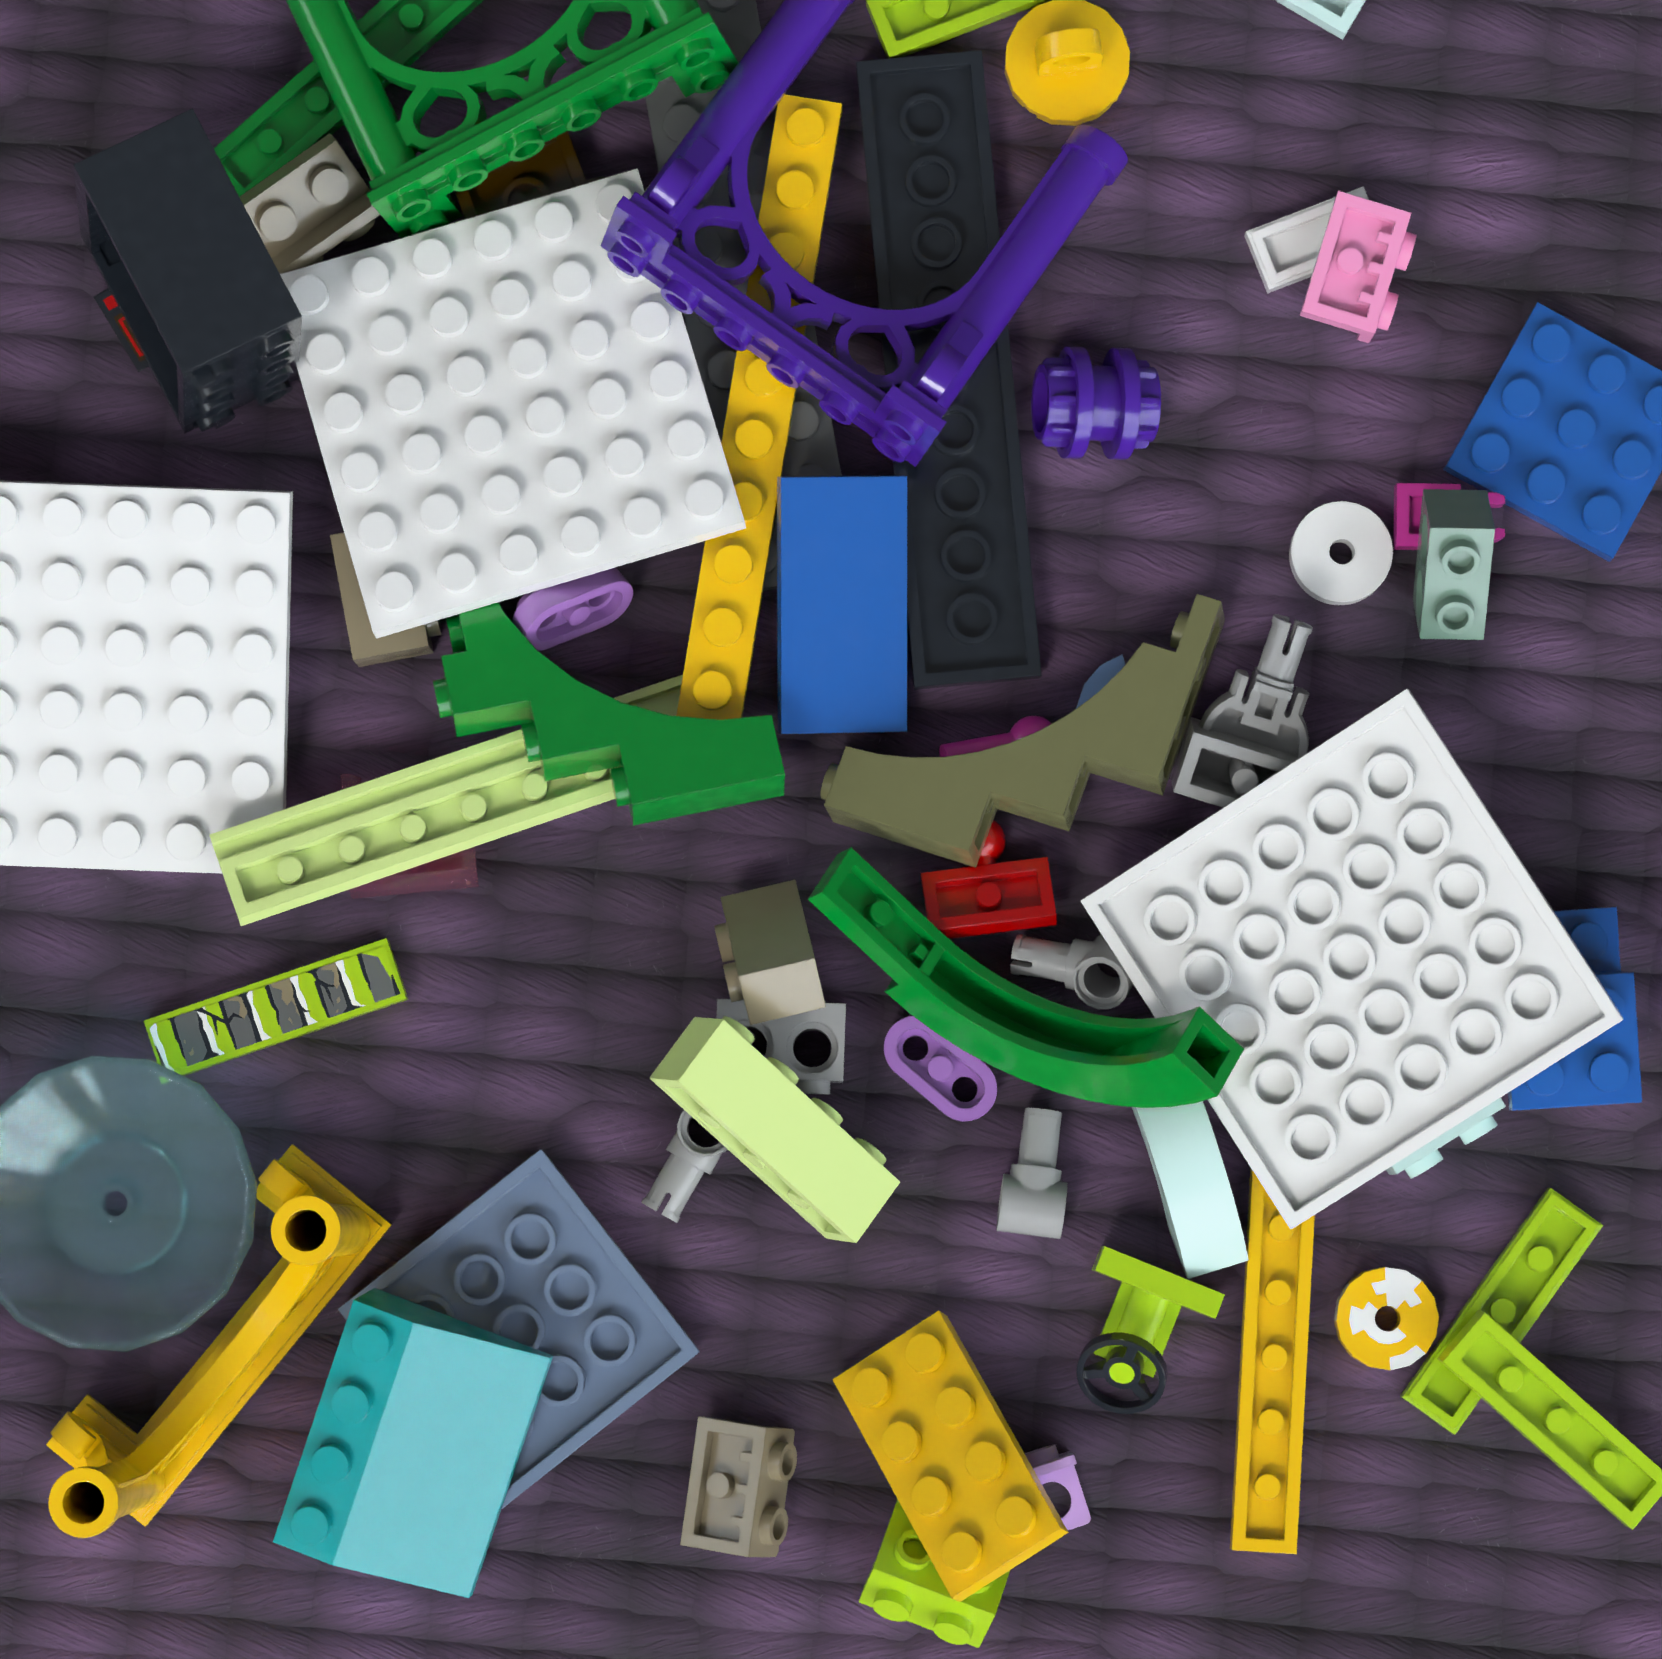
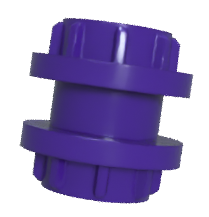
M1064 347L1058 358H1045L1036 369L1031 397L1034 434L1038 440H1042L1045 447H1056L1061 458L1080 459L1086 453L1089 441H1100L1103 453L1108 459L1127 460L1134 449H1146L1149 442H1152L1157 435L1161 415V387L1157 370L1154 367H1150L1146 360H1137L1130 348H1111L1104 358L1103 365H1092L1089 354L1084 347Z

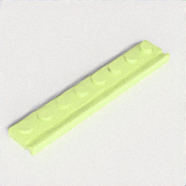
M683 675L638 689L614 699L629 705L676 716ZM520 729L236 825L209 836L240 926H244L613 800L615 797L610 769L545 781L540 760L528 763L522 730Z

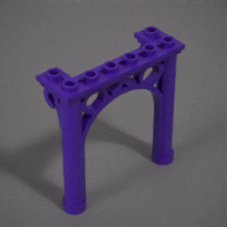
M784 0L642 196L636 191L630 199L623 195L615 207L600 246L608 251L607 256L609 260L619 270L632 277H639L641 274L661 288L660 293L662 297L672 307L685 314L695 312L714 326V333L726 345L738 351L748 349L767 363V370L779 382L791 388H798L800 386L818 398L821 409L829 417L844 425H851L853 423L873 437V445L886 457L897 462H904L906 460L916 467L947 423L942 419L946 411L1104 185H1112L1128 163V157L1123 148L1103 131L1089 125H1078L1063 144L1057 159L979 270L957 292L934 304L905 310L870 308L840 299L809 282L780 256L766 237L756 218L748 190V157L755 135L847 7L855 1ZM728 165L727 182L730 207L710 205L697 210L696 208ZM706 226H719L738 230L745 249V261L733 268H724L716 265L710 258L703 256L698 251L695 244V233ZM676 237L679 238V248L673 245ZM757 264L764 272L759 284L768 293L771 301V313L734 287L743 284L753 275ZM791 298L798 302L799 305L791 307ZM832 321L842 324L831 345V355L795 330L804 325L818 326L828 330ZM947 321L919 362L915 363V349L907 332L921 330ZM858 333H885L897 355V369L887 375H875L867 371L864 366L857 364L851 358L848 350V340Z

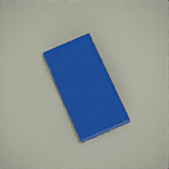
M777 476L778 733L907 732V476Z

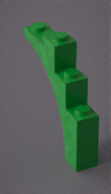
M499 603L446 618L453 654L441 656L444 678L433 680L439 716L440 718L453 717L457 737L521 725L528 763L540 760L545 781L610 769L617 807L629 805L633 826L784 796L785 772L772 715L724 720L670 716L622 703L575 680L538 652L505 615Z

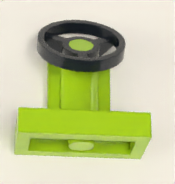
M1101 1246L1092 1270L1118 1280L1121 1284L1100 1336L1086 1344L1080 1354L1076 1369L1077 1380L1083 1393L1099 1407L1121 1414L1138 1413L1151 1408L1163 1395L1168 1372L1162 1355L1181 1306L1216 1319L1225 1294L1106 1246ZM1092 1353L1105 1358L1102 1361L1085 1367V1361ZM1157 1370L1159 1385L1151 1393L1142 1373L1154 1378ZM1105 1378L1110 1385L1116 1388H1130L1140 1400L1121 1401L1110 1398L1098 1391L1089 1379Z

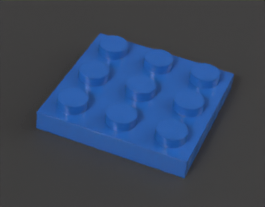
M1537 302L1443 470L1478 490H1487V492L1504 495L1505 505L1610 562L1617 553L1662 471V371Z

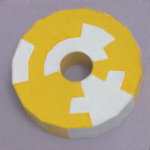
M1388 1267L1363 1271L1349 1281L1336 1301L1334 1315L1338 1340L1349 1355L1368 1367L1385 1370L1410 1366L1425 1355L1436 1338L1439 1321L1435 1298L1424 1282L1406 1270ZM1384 1306L1393 1308L1398 1317L1396 1325L1387 1331L1381 1330L1375 1322L1377 1311Z

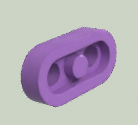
M616 567L524 594L516 606L512 623L537 651L546 650L614 622L630 605L633 598V588Z
M914 1016L900 1019L889 1029L884 1041V1056L887 1064L894 1073L944 1115L956 1121L967 1122L982 1117L991 1109L997 1096V1082L991 1069L980 1059L944 1039ZM912 1036L923 1038L928 1045L927 1055L919 1061L908 1059L903 1052L904 1042ZM961 1077L970 1078L977 1087L976 1096L969 1102L957 1100L952 1093L953 1083Z

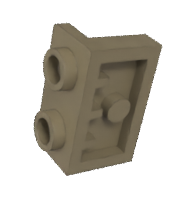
M331 134L322 138L240 196L247 213L280 274L322 262L323 255L342 241H353L367 233L373 227L375 218L380 215L371 205L367 193L371 190Z
M698 1416L680 1545L744 1557L777 1556L779 1545L783 1542L788 1528V1515L784 1509L788 1481L793 1476L797 1463V1451L793 1444L794 1429Z

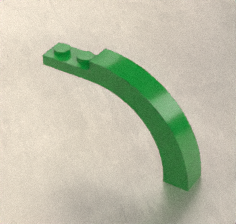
M852 847L836 855L808 898L818 910L892 978L885 993L908 1013L970 1055L1023 1081L1045 1089L1087 1101L1115 1106L1157 1108L1194 1104L1219 1095L1244 1051V1048L1200 1006L1176 1015L1159 1018H1116L1069 1008L1022 989L989 970L955 945Z

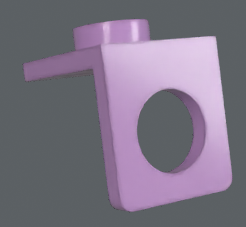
M1055 1444L1024 1453L1042 1485L1048 1482H1056L1068 1490L1071 1504L1068 1512L1061 1518L1067 1530L1088 1524L1091 1516L1074 1466L1077 1464L1074 1454L1070 1451L1058 1454Z

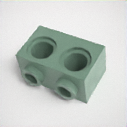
M1423 489L1413 604L1420 639L1484 640L1495 526L1487 490Z

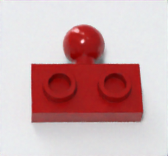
M993 820L976 868L971 866L921 873L926 918L949 939L1056 925L1057 915L1048 857L996 863L1005 849L1006 839L1002 827Z

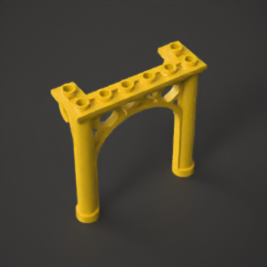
M294 1144L287 1149L279 1160L273 1159L258 1178L260 1184L251 1193L275 1213L271 1225V1237L276 1250L282 1258L138 1434L89 1394L84 1397L72 1413L67 1411L50 1432L53 1437L46 1445L74 1468L56 1480L50 1491L48 1501L52 1520L64 1533L78 1538L96 1536L108 1530L118 1518L128 1514L133 1516L143 1526H147L392 1226V1224Z

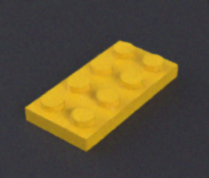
M938 1310L832 1379L952 1599L959 1602L963 1601L1069 1533L948 1316Z

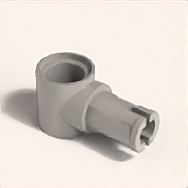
M1018 934L1015 938L1011 959H1017V961H1012L1011 974L1065 982V987L1075 990L1078 997L1088 1006L1096 1009L1116 1007L1126 998L1134 985L1102 934L1097 936L1094 941L1074 939L1072 944L1028 937L1025 934ZM1097 963L1110 965L1117 971L1120 977L1106 975L1100 970Z
M1025 1108L1018 1164H1012L1010 1174H1003L996 1231L1055 1239L1061 1238L1068 1184L1061 1181L1062 1171L1056 1169L1062 1118L1061 1112L1040 1108Z
M685 1110L681 1113L677 1124L678 1129L666 1148L671 1154L647 1196L641 1202L657 1211L665 1196L670 1193L671 1198L662 1215L678 1223L681 1212L704 1172L710 1175L722 1153L728 1150L720 1142L712 1147L696 1145L689 1135V1124L693 1117Z

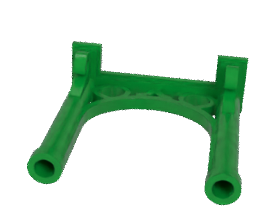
M286 0L371 179L369 184L372 191L367 193L370 203L401 238L448 225L450 222L462 217L463 215L458 205L450 197L449 193L453 191H466L478 186L487 178L489 172L509 161L517 162L533 157L543 149L545 142L566 131H580L593 125L601 117L602 112L624 100L636 101L648 96L657 88L658 82L672 76L686 98L694 93L702 94L719 88L739 63L710 13L703 14L697 0H573L558 21L527 47L498 62L456 72L418 70L401 65L382 55L367 41L347 0ZM622 11L631 15V29L621 41L615 42L602 50H591L584 46V33L595 12ZM569 47L579 62L586 67L551 85V80L557 69L567 62L561 52ZM529 75V79L527 82L523 78ZM378 76L392 84L413 91L403 106L400 121ZM487 92L493 101L506 97L516 98L520 102L486 119L487 114L484 102L477 94ZM438 96L459 98L466 101L468 107L467 114L462 124L457 128L449 130L444 135L436 138L426 137L421 134V119ZM420 152L422 154L416 157L415 153Z

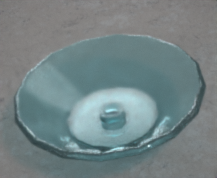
M92 1055L36 1074L0 1106V1303L18 1323L68 1348L128 1352L183 1333L227 1295L253 1243L257 1181L240 1129L201 1084L150 1059ZM114 1191H120L127 1199V1208L119 1216L110 1214L105 1205L108 1195Z

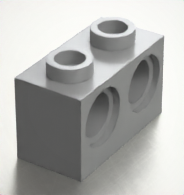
M717 999L716 1019H722L723 1016H727L738 1021L746 1028L756 1029L761 1032L767 1041V1050L764 1057L766 1059L768 1057L775 1058L794 1071L799 1078L796 1086L804 1094L829 1095L830 1082L843 1083L846 1004L825 1003V1008L750 1025L744 1000L731 1003V999ZM806 1031L821 1032L830 1041L831 1054L828 1060L820 1066H804L794 1056V1043Z

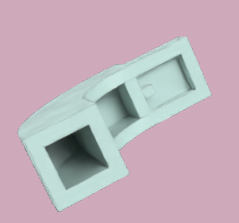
M1203 1101L1174 1107H1132L1157 1180L1169 1232L1187 1279L1248 1261L1247 1249L1234 1197Z

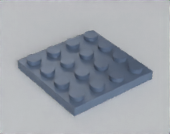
M540 1149L338 1309L347 1321L353 1300L373 1288H377L553 1355L502 1509L700 1352L699 1348L543 1149Z

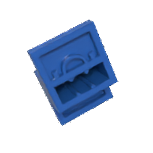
M1617 907L1554 911L1624 1020L1508 1092L1509 1110L1642 1102L1634 972L1621 971Z

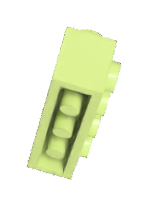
M723 1016L722 1019L694 1017L652 1073L650 1079L826 1239L857 1243L900 1183L883 1166L886 1162L885 1156L872 1144L860 1138L853 1139L842 1129L840 1124L843 1122V1118L834 1108L820 1099H810L796 1086L799 1081L798 1076L788 1066L772 1057L766 1059L751 1045L755 1040L753 1034L741 1023L727 1016Z

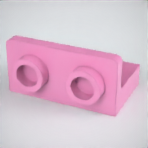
M1338 191L1300 316L1358 333L1357 340L1365 343L1371 341L1377 328L1388 331L1399 294L1388 291L1394 269L1406 271L1417 237L1416 234L1406 231L1411 213Z

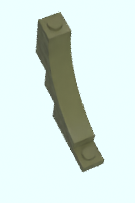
M1197 594L1190 613L1181 611L1175 622L1170 647L1177 649L1176 652L1143 642L1126 665L1093 697L1070 714L1044 729L1014 742L974 753L947 757L913 758L876 754L846 746L840 763L832 762L823 779L821 799L826 800L824 806L834 823L976 868L997 809L1070 831L1090 773L1163 796L1225 623L1221 601Z

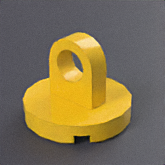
M1052 0L1035 6L1017 22L1006 45L1005 76L1012 96L1022 107L1037 115L1036 118L1051 125L1077 126L1099 118L1117 101L1128 80L1130 50L1122 28L1106 10L1085 0Z

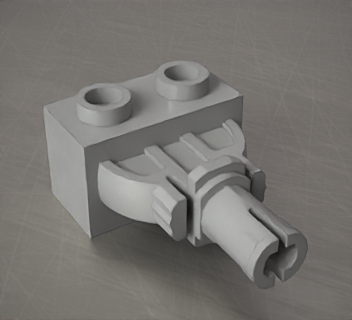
M1273 615L1272 625L1258 667H1255V670L1252 672L1246 696L1243 697L1249 675L1247 671L1237 669L1230 690L1219 696L1207 708L1201 720L1193 717L1190 718L1170 774L1174 793L1224 808L1308 753V730L1302 713L1309 693L1307 690L1297 686L1294 694L1292 690L1294 687L1293 680L1308 636L1313 629L1311 625L1295 619L1287 644L1283 648L1291 622H1289V617ZM1293 694L1289 709L1286 710L1288 701H1290L1291 696Z

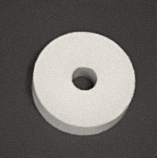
M1346 501L1327 503L1311 511L1295 530L1289 548L1291 571L1300 587L1316 600L1332 605H1349L1370 596L1385 580L1393 558L1391 537L1382 520L1370 509L1360 504ZM1335 543H1344L1349 546L1352 551L1351 561L1346 564L1334 562L1330 557V546Z

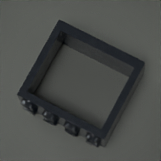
M193 108L73 164L80 235L184 434L198 427L201 432L212 427L218 429L235 418L236 415L233 410L255 399L259 406H263L288 394L293 389L291 382L298 379L296 363L299 361L302 315Z

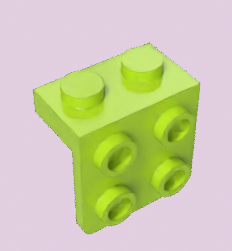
M897 1499L879 1552L866 1579L858 1602L872 1607L877 1614L888 1620L897 1622L909 1621L932 1630L940 1639L956 1645L969 1644L979 1648L996 1615L1010 1571L961 1602L952 1599Z

